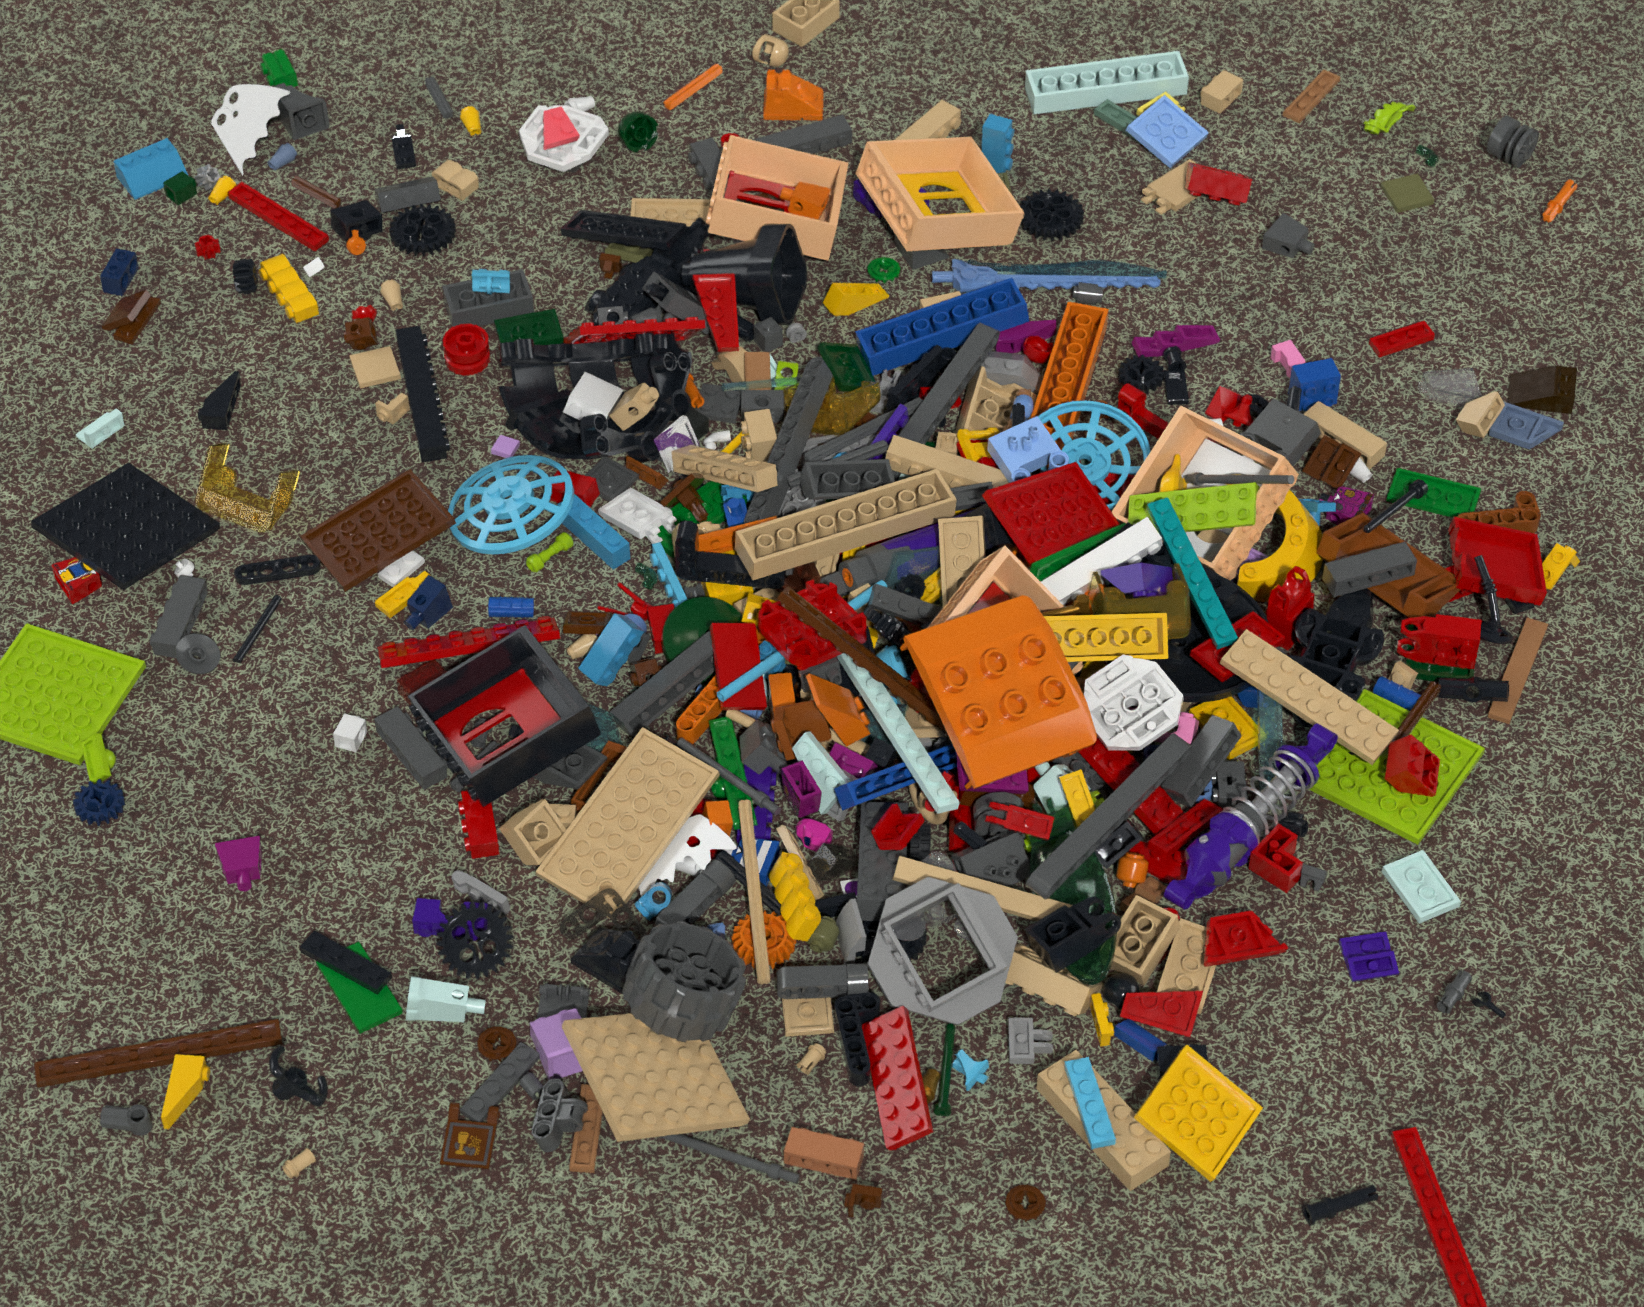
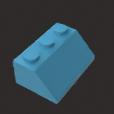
M168 138L113 161L116 177L134 200L164 188L163 182L181 171L187 174L177 149Z

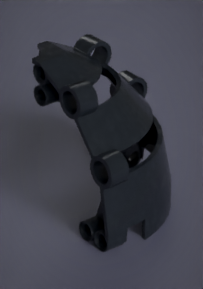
M654 333L636 334L635 339L581 344L534 345L533 339H518L514 342L499 344L502 366H511L514 387H499L509 415L513 408L559 392L554 373V367L569 365L573 388H575L584 372L621 388L616 376L614 362L631 361L632 369L639 385L646 383L650 388H656L659 393L655 410H650L646 416L624 431L611 418L607 421L606 417L601 413L584 416L580 421L581 434L578 438L568 435L565 443H558L554 440L553 446L550 449H546L540 444L536 445L531 436L525 431H520L533 446L550 456L562 459H597L628 452L629 457L640 463L654 461L660 456L654 439L661 433L669 421L677 420L691 410V400L685 392L692 365L691 352H685L679 348L674 334L654 335Z

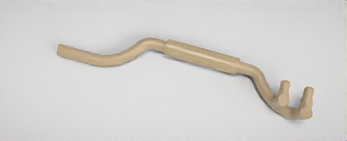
M727 710L725 717L746 728H749L756 721V719L738 710ZM830 728L832 735L831 739L827 742L832 745L836 742L846 747L834 729ZM858 740L846 748L865 757L871 745ZM895 759L892 766L899 764L900 760ZM918 783L909 785V792L918 812L932 824H943L950 811L939 814L934 811H928L925 808L927 797L920 789ZM953 791L955 796L958 797V793Z

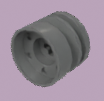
M1506 115L1495 126L1487 144V152L1499 159L1505 157L1507 163H1512L1513 166L1520 168L1532 155L1538 142L1539 132L1526 124L1521 126L1520 121Z

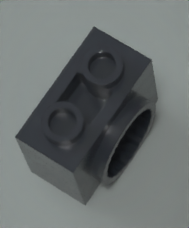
M367 200L330 210L331 228L346 242L352 237V230L355 229L359 231L358 235L364 241L373 234L383 232L382 214Z

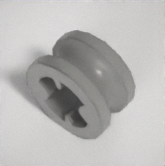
M793 323L786 329V335L791 343L806 338L807 332L801 323Z

